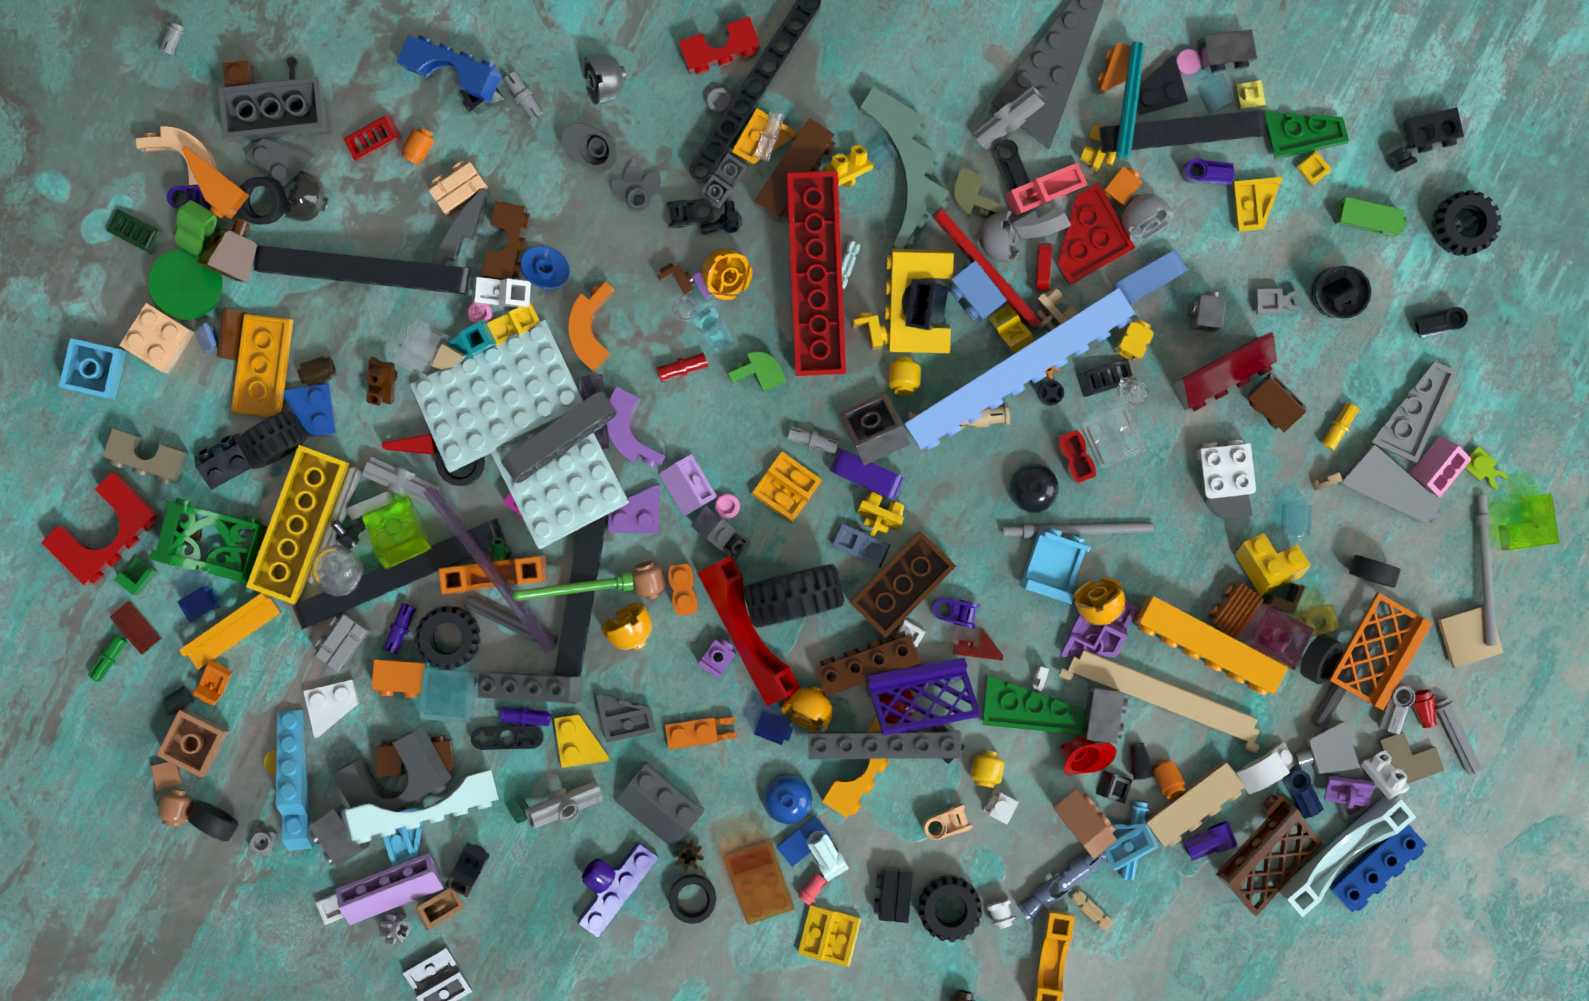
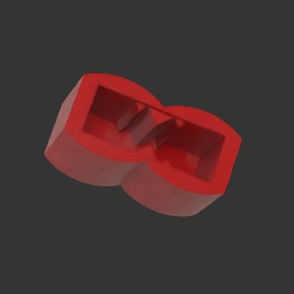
M1075 430L1057 437V447L1061 456L1067 461L1066 468L1071 480L1078 484L1096 477L1095 464L1086 453V442L1082 434Z

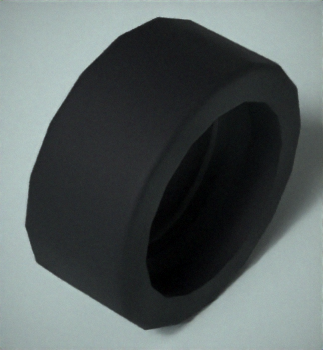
M253 177L246 180L239 188L248 195H251L255 187H267L273 197V207L269 214L264 216L257 215L251 207L249 196L239 208V214L251 224L265 225L278 221L287 208V196L281 184L269 177Z
M440 452L437 453L436 467L438 474L451 485L466 486L473 484L484 471L485 458L482 457L475 460V467L468 476L455 477L447 470Z
M1355 555L1349 574L1395 588L1401 569L1377 560Z
M1326 634L1317 636L1311 642L1302 658L1300 665L1301 675L1316 684L1326 682L1342 655L1343 646L1341 642Z
M202 801L195 803L187 817L188 822L198 830L226 842L231 839L239 825L238 821L227 812Z
M696 874L683 876L675 882L670 891L669 906L672 913L682 922L689 924L701 923L709 918L714 911L717 900L715 888L703 876ZM691 884L702 887L708 899L705 908L695 914L686 913L678 904L679 892L683 887Z

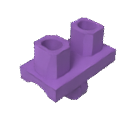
M1331 774L1328 778L1324 800L1346 804L1347 808L1353 809L1354 805L1370 807L1375 784L1362 777L1350 779L1343 778L1339 774Z

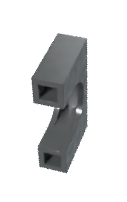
M423 726L410 731L393 742L408 772V784L405 791L391 792L379 786L362 757L342 766L332 774L350 808L371 804L383 810L401 812L405 809V804L411 802L413 806L423 801L425 794L431 792L432 795H435L446 789L444 784L451 779V776Z

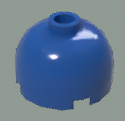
M793 774L778 775L765 787L763 794L764 809L769 817L776 822L783 824L797 823L805 818L811 810L813 801L811 789L806 781L799 776Z

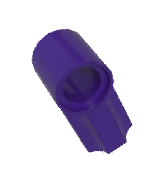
M1194 158L1184 164L1181 176L1183 180L1191 184L1199 182L1232 185L1234 166L1233 163L1205 161L1200 158ZM1191 165H1196L1199 168L1200 174L1198 177L1191 175Z
M1229 821L1217 823L1209 827L1208 831L1183 840L1191 861L1214 852L1221 853L1230 850L1238 845Z

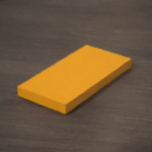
M244 314L231 413L269 418L282 411L294 320Z

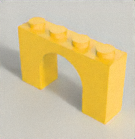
M892 248V255H887V270H891V280H886V295H891L890 305L885 307V320H890V330H886L887 340H885L884 344L889 345L890 352L950 353V324H940L931 330L905 326L907 315L903 311L901 302L904 291L912 283V278L953 279V250Z

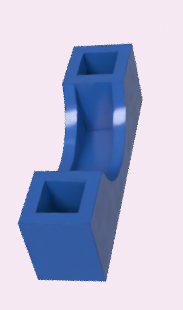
M408 35L397 59L399 65L408 71L426 78L439 68L454 67L459 74V87L469 95L490 103L502 77L495 70L496 65L483 59L481 63L474 60L475 57L463 51L460 54L454 53L453 48L442 43L439 46L433 45L432 40L422 35H419L418 38Z

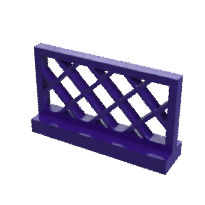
M965 657L869 675L866 691L868 697H871L882 735L980 717L981 712L966 671L967 663ZM961 679L964 684L962 692L949 686L952 681ZM935 685L942 690L936 697L925 691L927 686ZM910 689L918 693L913 702L901 696L904 690ZM945 691L958 697L953 705L941 699ZM887 694L894 699L887 706L878 700V695ZM921 696L933 702L929 710L916 704ZM897 700L909 706L904 715L892 709ZM960 700L971 704L972 710L964 712L956 707ZM937 704L949 710L945 716H938L932 711ZM914 709L925 716L922 720L915 721L909 718L908 715ZM891 714L900 719L898 725L887 727L885 722L887 715Z

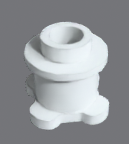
M1010 898L986 905L987 911H990L993 919L992 926L997 925L998 929H1003L1013 925L1012 921L1016 917L1012 916L1009 906L1011 904Z

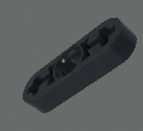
M535 725L486 726L475 729L471 734V743L479 750L534 749L539 747L544 741L543 730ZM493 730H497V745H493L494 740L485 741V745H481V742L476 740V736H479L481 731L484 732L485 736H493ZM509 730L514 734L515 740L512 744L506 745L501 741L500 737L503 731ZM518 730H522L521 735H528L531 730H534V733L539 735V739L535 740V744H531L529 739H522L523 745H518Z

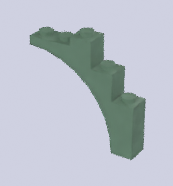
M873 86L861 105L860 112L878 125L889 138L899 156L906 182V212L902 227L892 248L909 249L916 238L912 235L916 227L921 229L929 217L925 214L926 211L933 215L938 209H946L950 202L947 198L949 191L925 177L926 174L931 176L938 164L934 161L937 154L913 140L914 137L918 139L926 126L922 123L925 117Z

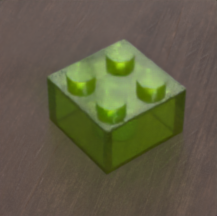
M408 495L362 516L375 555L385 569H389L432 549L418 509Z

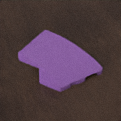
M1126 599L1123 613L1108 625L1090 624L1081 618L1078 613L1061 651V656L1081 655L1084 649L1104 657H1117L1128 636L1127 628L1138 609V604Z

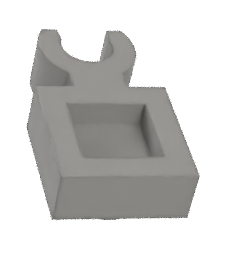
M1283 288L1256 289V315L1283 314V307L1290 311L1299 310L1300 306L1292 305L1290 299L1292 297H1299L1300 292L1293 291L1283 296Z

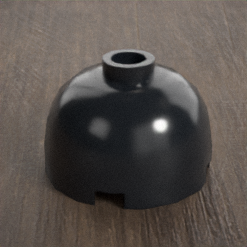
M1027 464L1020 467L1012 475L1009 483V494L1012 502L1019 509L1028 513H1039L1049 509L1055 503L1059 494V483L1056 475L1048 467L1041 464Z

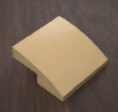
M1484 605L1438 620L1452 668L1504 653L1497 629V645L1486 646Z

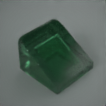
M518 794L505 803L517 824L527 820L525 809L529 808L522 794Z

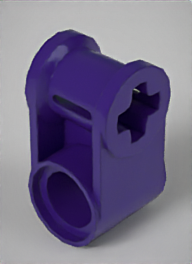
M199 185L174 186L167 192V202L176 210L182 205L175 204L174 199L178 193H185L186 199L182 203L184 205L192 200L207 210L212 206L205 200Z
M939 597L932 602L930 611L939 620L975 629V616L981 604ZM940 602H946L949 606V611L944 616H940L936 611V607Z

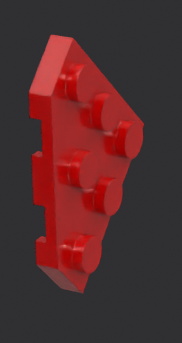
M1099 183L1076 195L1069 219L1071 226L1067 227L1057 263L1069 286L1135 249L1133 242L1126 234L1121 221Z

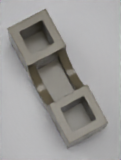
M112 428L102 456L110 459L108 464L123 468L124 464L134 467L132 472L147 476L148 472L157 475L156 480L171 484L172 480L180 481L189 455L188 452L160 444L156 455L146 460L139 452V444L142 437Z

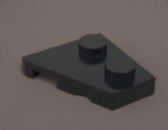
M1175 55L1167 59L1140 84L1137 103L1139 116L1188 102Z

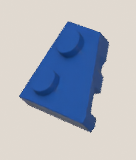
M330 384L284 390V400L310 437L337 434Z

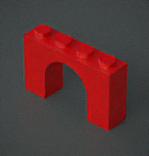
M111 472L94 489L115 510L119 518V531L115 540L110 545L99 550L92 549L86 546L66 525H58L41 542L82 585L97 584L105 576L102 572L108 566L114 567L122 559L121 554L127 548L129 550L132 549L140 541L138 537L144 531H150L158 523L156 519L161 515L119 472Z

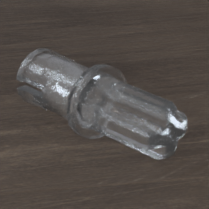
M776 111L769 112L764 131L760 132L762 137L755 154L758 160L768 162L775 142L779 141L778 134L785 115Z

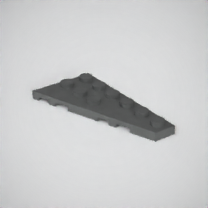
M1072 0L991 102L994 107L1000 110L1007 103L1013 102L1027 89L1034 86L1042 94L1046 103L1026 118V122L1020 127L1047 149H1050L1104 0Z

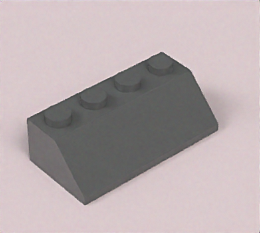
M319 77L218 88L223 138L229 143L329 132L326 105Z

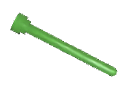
M623 571L619 575H615V578L517 590L513 592L512 597L518 601L617 588V590H622V592L633 591V576L631 571Z

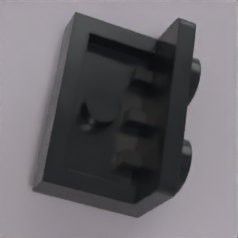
M238 433L233 436H225L218 444L211 448L201 449L194 457L196 469L211 490L251 469L250 464L237 444V440L240 437Z

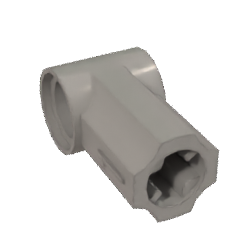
M1399 682L1382 712L1377 727L1400 734L1408 709L1415 701V693L1412 688ZM1404 689L1405 697L1397 701L1396 694Z

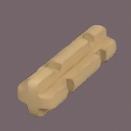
M1078 889L1071 895V901L1077 906L1079 905V908L1094 922L1097 921V925L1102 930L1106 931L1111 927L1113 920L1106 914L1104 915V912L1089 898L1086 899V895Z

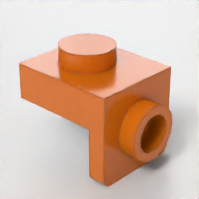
M211 660L207 664L200 683L194 689L192 695L204 703L215 705L224 695L233 671Z

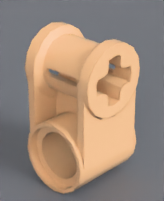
M965 803L928 816L922 824L924 833L930 839L939 840L973 828L972 824L968 822L964 811L966 808ZM933 821H938L941 824V829L936 834H931L928 831V826Z

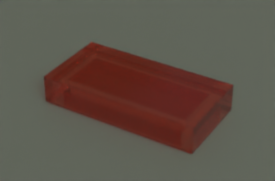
M127 601L110 616V619L141 655H144L163 639L131 601Z

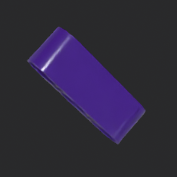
M839 448L829 469L830 472L895 501L905 480L904 477L872 462L863 465L859 456Z

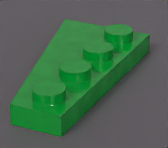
M987 675L982 725L1083 735L1084 709Z

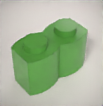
M190 200L185 205L179 206L176 211L175 243L199 258L214 234L217 218L214 213Z

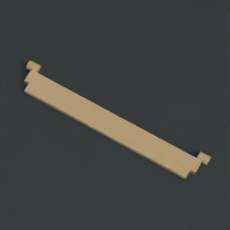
M1084 649L1080 658L1073 656L1068 670L1061 668L1058 677L1071 681L1075 673L1246 741L1244 750L1257 754L1259 750V745L1255 743L1260 729L1255 727L1258 718Z

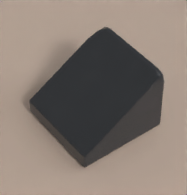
M185 686L165 697L164 706L167 715H175L179 710L193 703L194 699Z
M1104 770L1096 794L1125 804L1133 780Z

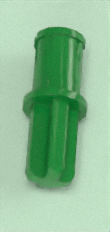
M114 634L104 651L99 652L100 657L89 671L88 676L96 682H101L111 666L117 663L116 659L128 641Z

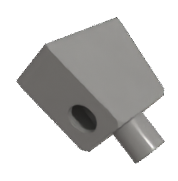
M1341 720L1307 736L1305 742L1308 749L1295 753L1299 767L1313 764L1314 770L1317 773L1360 768L1346 722Z

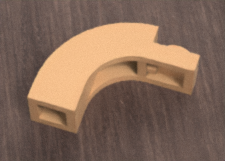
M160 126V137L158 133L143 134L144 138H136V148L142 152L174 150L180 152L185 158L182 148L186 146L218 170L215 159L209 149L196 137L181 129ZM187 162L189 185H198Z

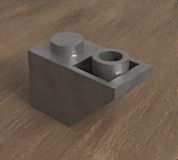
M707 506L690 525L726 555H732L734 560L739 557L750 543L746 537Z

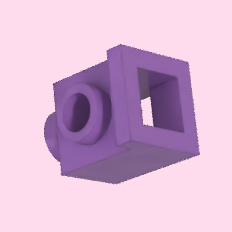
M723 638L721 641L715 639L698 665L719 679L736 655L732 651L735 646ZM717 652L723 655V660L720 662L714 660V654Z

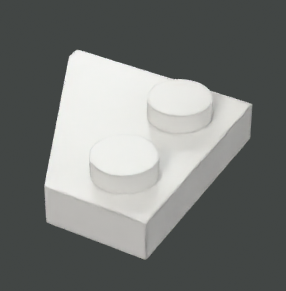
M354 679L303 691L314 738L320 737L359 704Z

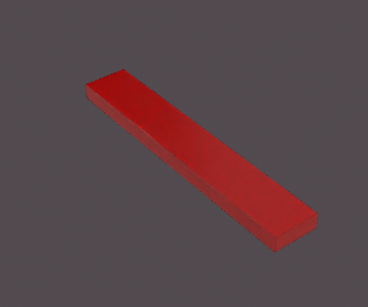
M938 209L932 215V218L972 263L976 261L1007 299L1006 302L1027 326L1036 328L1041 323L1039 318L944 210Z

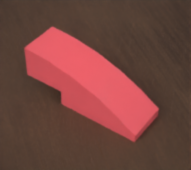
M1075 163L1015 188L1004 196L1012 211V215L1017 217L1082 189L1088 184L1079 163Z

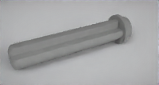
M1443 698L1435 702V710L1439 713L1469 775L1475 774L1481 770V766L1452 708L1453 701Z

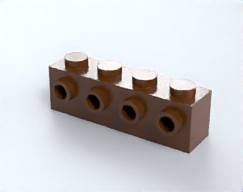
M809 118L755 198L754 205L778 221L782 216L787 218L786 172L818 171L822 165L819 160L823 154L828 156L836 144L833 142L835 134Z
M905 631L891 635L892 640L882 643L881 639L868 643V649L858 651V648L843 652V658L835 660L834 656L821 660V665L817 666L816 671L825 696L828 697L867 683L869 675L906 669L920 664L921 658L912 633L906 635Z

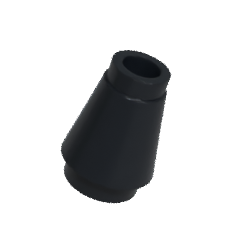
M1136 743L1130 745V775H1133V780L1152 778L1154 767L1145 744Z

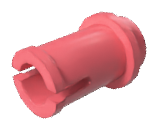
M815 872L803 890H799L800 894L798 897L808 905L812 902L815 903V897L828 881Z

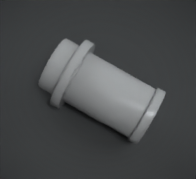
M170 21L169 26H165L167 31L158 49L174 55L180 37L185 33H183L184 27Z

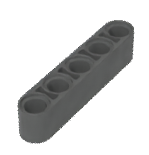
M602 391L597 392L507 454L501 463L513 481L521 483L607 424L616 416L617 411Z

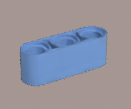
M1175 249L1113 286L1115 289L1120 288L1128 303L1132 304L1186 273L1188 269Z

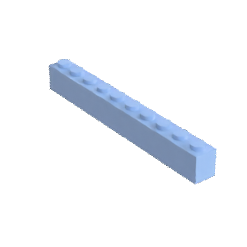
M1118 288L904 425L919 449L921 450L925 447L929 451L940 444L938 438L947 434L948 437H951L962 430L959 426L967 420L970 424L983 416L981 411L987 407H990L992 411L1003 404L1002 398L1009 393L1014 397L1025 390L1023 385L1031 379L1033 383H1036L1047 376L1044 371L1053 366L1056 370L1068 362L1066 357L1072 353L1079 356L1090 349L1087 344L1096 339L1099 343L1111 335L1110 329L1115 326L1121 329L1131 323L1130 317L1135 312L1120 288Z

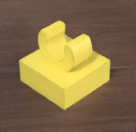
M1261 80L1235 86L1239 110L1266 105Z

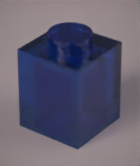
M202 586L177 601L189 623H195L221 608L218 603L220 601L218 593L214 588L210 589L209 586Z
M763 709L754 735L782 745L784 740L789 742L794 727L790 726L791 720Z

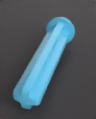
M1134 800L1133 804H1130V808H1133L1130 825L1145 824L1146 813L1150 811L1148 802ZM1138 859L1122 867V879L1130 881L1135 879Z

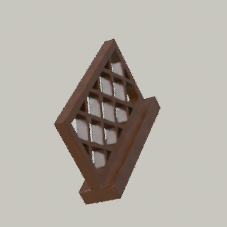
M1284 801L1216 873L1217 877L1226 883L1255 916L1265 908L1323 844L1301 818L1302 814ZM1297 822V834H1289V830ZM1303 838H1310L1313 842L1307 849L1302 850ZM1296 839L1295 850L1287 851L1288 840ZM1281 841L1280 852L1272 853V848ZM1294 856L1293 864L1285 868L1286 857ZM1279 857L1278 869H1270L1271 858ZM1264 859L1263 870L1255 871V867ZM1277 874V881L1273 886H1268L1269 875ZM1255 876H1262L1261 887L1253 888ZM1247 877V887L1245 889H1238L1237 886ZM1252 893H1261L1260 900L1253 906L1251 904Z

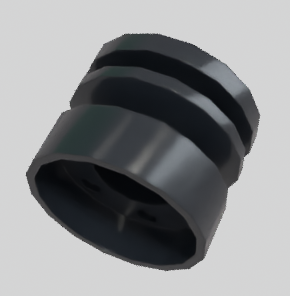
M1334 266L1324 269L1316 276L1311 286V298L1313 305L1321 314L1329 318L1348 319L1359 315L1366 309L1371 300L1372 289L1369 279L1361 270L1353 266ZM1346 277L1356 287L1359 296L1356 297L1357 304L1352 305L1348 301L1342 304L1343 311L1338 312L1326 297L1323 288Z

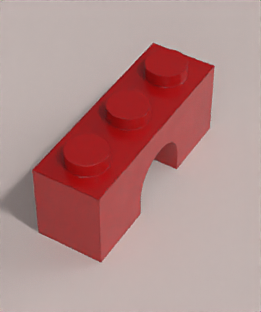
M750 16L726 24L729 40L721 48L710 47L705 42L703 33L679 41L689 73L701 75L710 71L709 67L719 64V67H723L733 63V59L742 56L744 59L756 55V50L760 49V44Z

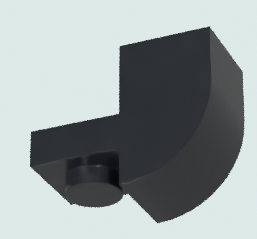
M467 842L445 886L468 897L490 857L489 853L485 852L481 846L472 845Z

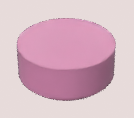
M1184 50L1176 58L1182 75H1193L1201 67L1200 55L1194 50Z
M472 303L467 309V317L472 324H476L479 321H486L488 323L492 320L493 311L488 304Z
M732 494L721 495L715 502L717 514L725 519L735 517L740 510L739 500Z

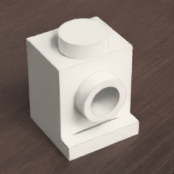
M994 788L983 811L993 818L1008 824L1019 802L1017 799Z

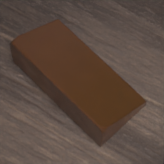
M224 307L217 349L218 358L238 361L243 316L247 314L245 311Z

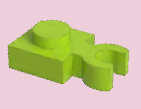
M1476 446L1468 455L1471 460L1464 469L1476 480L1482 481L1486 478L1490 488L1498 489L1499 486L1494 482L1495 476L1498 475L1503 480L1508 478L1505 472L1496 471L1493 468L1498 462L1479 446Z

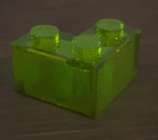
M1552 493L1519 497L1523 522L1498 526L1502 550H1517L1560 543Z

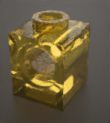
M1326 604L1299 612L1301 617L1298 619L1299 628L1308 637L1340 629L1333 604ZM1316 614H1319L1323 619V623L1319 628H1315L1312 625V618Z

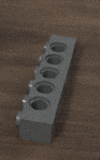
M959 730L905 731L884 736L881 731L808 732V759L961 758V732Z

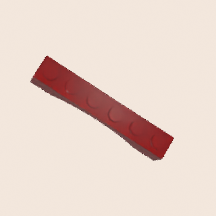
M731 555L698 572L697 574L766 707L787 698L800 689L791 668L779 660L767 648L751 624L744 600L743 576L733 556Z

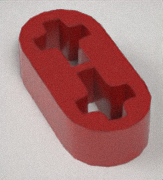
M1038 243L1036 290H1049L1051 243Z

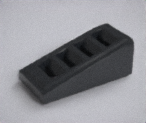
M1128 358L1077 373L1083 397L1135 382ZM1118 366H1120L1121 373L1124 379L1123 381H1120L1116 368ZM1108 369H1110L1112 379L1114 382L1113 384H1111L1110 378L1107 371ZM1098 372H1100L1104 385L1103 387H1101L1099 377L1097 374Z

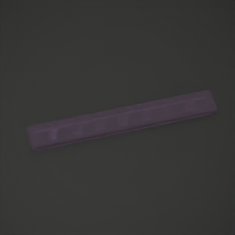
M432 485L423 491L427 499L546 653L555 646L554 641L522 600L516 601L513 599L512 594L515 590L436 487Z

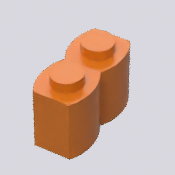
M687 563L670 566L668 578L670 586L674 590L672 604L675 613L678 616L697 613L699 602L698 596L693 589L695 576L691 565Z

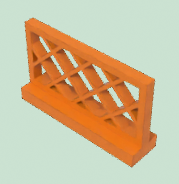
M1376 592L1328 680L1361 698L1373 707L1384 710L1432 622ZM1383 601L1388 605L1390 614L1378 618L1376 608L1379 602ZM1405 614L1412 618L1407 628L1399 630L1396 620L1397 616ZM1391 618L1394 631L1382 635L1379 622ZM1374 623L1377 636L1365 639L1364 629L1366 625ZM1395 635L1397 646L1394 650L1386 651L1384 638ZM1379 640L1382 653L1370 656L1367 643ZM1362 645L1365 658L1353 661L1352 650L1354 647ZM1383 657L1385 663L1383 671L1374 673L1371 661ZM1367 662L1370 675L1358 678L1355 665ZM1350 667L1353 680L1347 682L1338 680L1337 677L1341 670ZM1371 679L1373 688L1370 694L1366 696L1361 693L1359 682Z

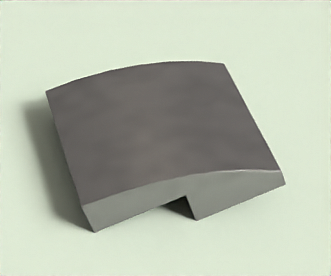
M447 945L442 946L403 969V975L416 993L418 1001H457L472 992L465 975Z

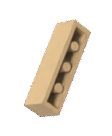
M1222 761L1188 786L1182 795L1171 799L1145 819V823L1161 845L1172 847L1182 839L1180 835L1187 830L1192 832L1202 824L1200 820L1207 815L1211 817L1222 809L1220 805L1227 800L1231 802L1242 794L1241 789L1245 786L1229 764Z

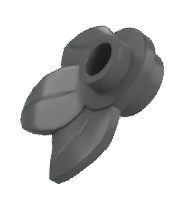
M633 162L625 170L623 180L614 179L611 181L614 195L618 199L626 201L628 208L634 212L646 210L650 204V198L659 192L661 177L658 171L645 175L643 170ZM637 195L643 198L640 204L633 202L634 197Z

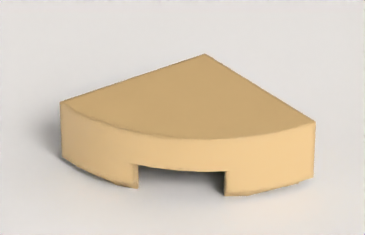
M443 343L431 366L439 369L451 368L459 364L466 355Z
M1333 472L1313 480L1311 483L1314 490H1319L1343 480L1340 472Z

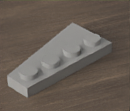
M1432 362L1370 443L1413 463H1418L1458 371L1438 362Z

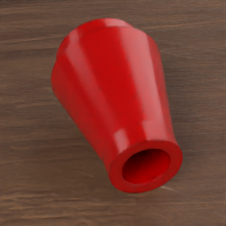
M1430 689L1415 691V701L1412 706L1421 722L1422 728L1436 726L1435 695L1432 694Z

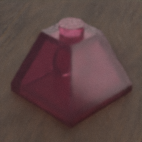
M1268 606L1251 637L1249 647L1295 670L1314 629Z

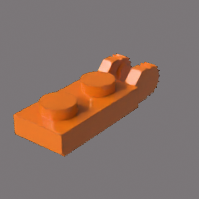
M735 716L717 719L711 717L665 724L668 749L717 743L718 740L737 738V732L729 731L717 734L716 725L732 724L735 722Z

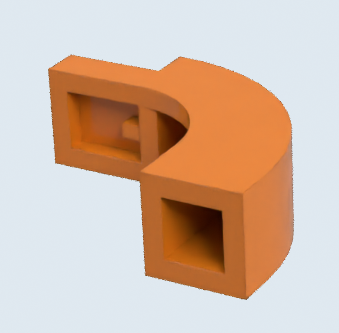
M606 281L603 285L598 283L590 292L592 297L590 299H587L581 293L575 301L569 317V337L573 349L593 372L611 355L596 340L592 331V320L595 312L615 291Z

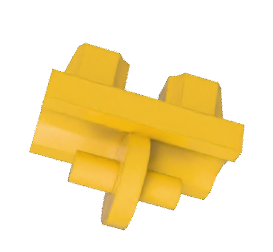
M1094 124L1088 138L1100 142L1099 128L1104 126ZM1099 145L1098 150L1085 146L1080 160L1090 165V170L1097 172L1100 169L1105 154L1108 155L1105 163L1113 165L1117 157L1116 152L1101 153V145Z
M859 144L851 147L850 154L838 153L832 156L831 163L823 166V171L837 170L839 186L843 184L845 187L853 186L856 182V177L873 169V163L867 159V150Z
M870 492L866 500L862 501L857 512L858 515L866 517L864 525L872 528L870 535L875 537L877 530L887 534L889 528L898 531L904 520V517H902L904 505L892 501L889 509L885 510L879 507L883 497L877 493Z

